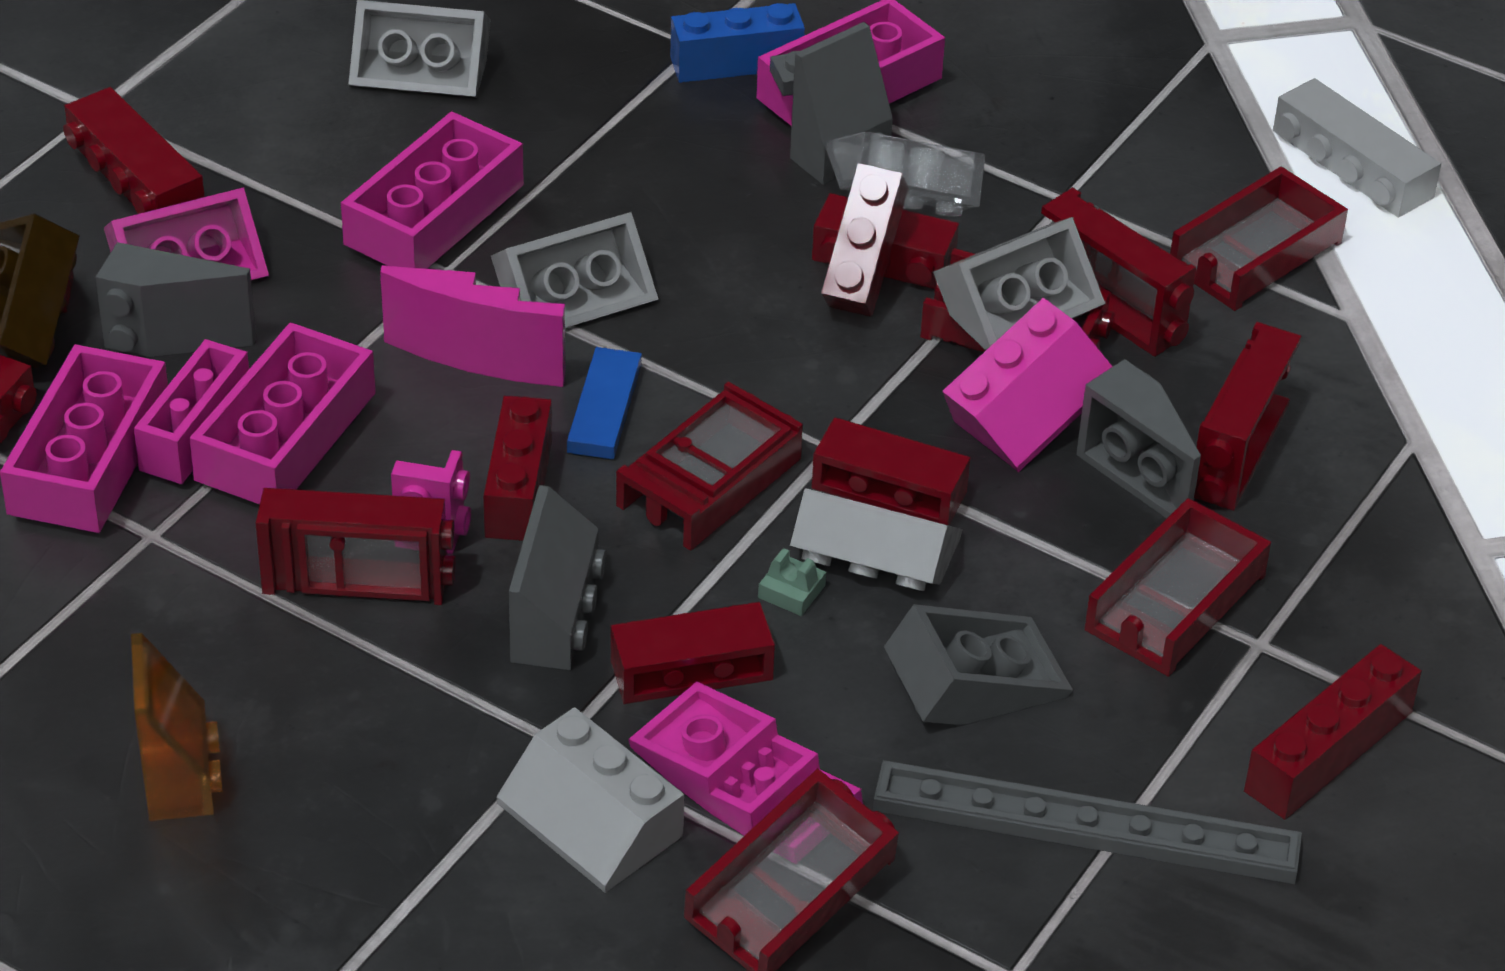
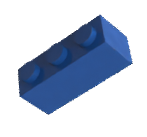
M776 3L763 7L732 8L725 11L692 12L687 15L671 16L670 58L679 83L757 74L759 56L805 36V27L796 3Z

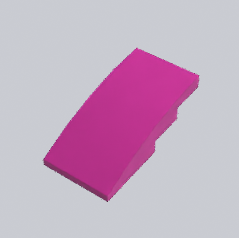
M382 265L380 275L385 343L424 359L471 373L515 382L557 387L564 386L565 304L520 301V288L476 285L475 272Z
M695 682L629 738L630 747L665 779L710 814L743 836L817 768L821 770L818 753L778 735L775 718L699 682ZM821 770L829 778L838 779L846 784L854 797L863 804L860 788ZM809 818L772 853L796 866L826 839L830 833Z

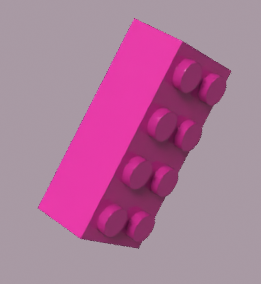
M881 0L759 56L756 98L792 126L793 95L783 96L770 72V56L801 51L865 22L870 26L890 104L942 79L945 37L896 0Z
M451 111L341 202L343 245L387 266L427 269L524 185L523 143Z
M290 322L189 438L194 481L260 504L263 488L296 490L375 395L373 351Z
M75 344L0 470L7 515L100 533L138 464L134 427L168 386L165 362Z

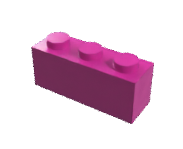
M207 339L202 342L134 427L139 471L179 484L184 483L193 471L189 438L249 370L248 352Z

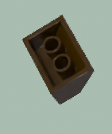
M35 213L0 222V355L31 365V368L46 366L54 350L55 341L53 337L58 318L66 304L65 291L70 273L76 265V249L80 235Z

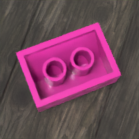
M244 187L113 220L104 227L110 252L116 243L119 242L249 268L251 281L269 276Z
M1043 297L942 392L954 422L1017 472H1020L1082 413L1085 385L1113 366L1076 321Z

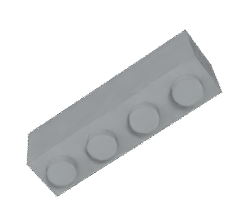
M1316 78L1278 97L1273 131L1396 217L1403 216L1435 197L1442 163Z

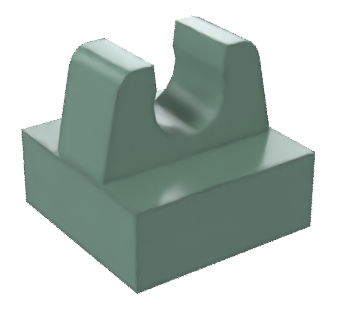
M783 548L771 562L768 573L759 583L758 598L802 616L825 587L826 571L816 568L815 562L809 558L802 562L790 557V550Z

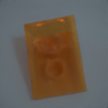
M142 633L131 634L134 709L149 821L214 815L213 793L223 792L220 760L210 761V753L220 752L217 721L207 722L205 700Z

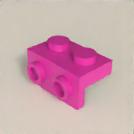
M452 450L445 468L396 460L391 473L392 496L445 499L446 519L454 520L452 550H447L448 554H453L459 535H467L471 521V507L464 506V500L469 490L470 472L463 470L462 451ZM395 541V545L419 549V542Z

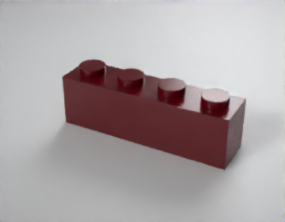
M105 88L64 105L67 124L63 126V132L71 148L78 149L87 158L93 170L96 172L100 171L110 181L115 192L119 195L123 194L133 204L138 214L205 197L202 175L113 88Z
M1379 644L1252 749L1244 792L1286 820L1412 713L1422 670L1384 645Z

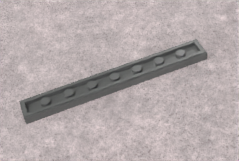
M885 760L882 762L873 803V811L1290 884H1295L1302 835V832Z

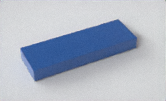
M601 347L595 348L567 439V453L606 459L615 458L641 369L642 353Z

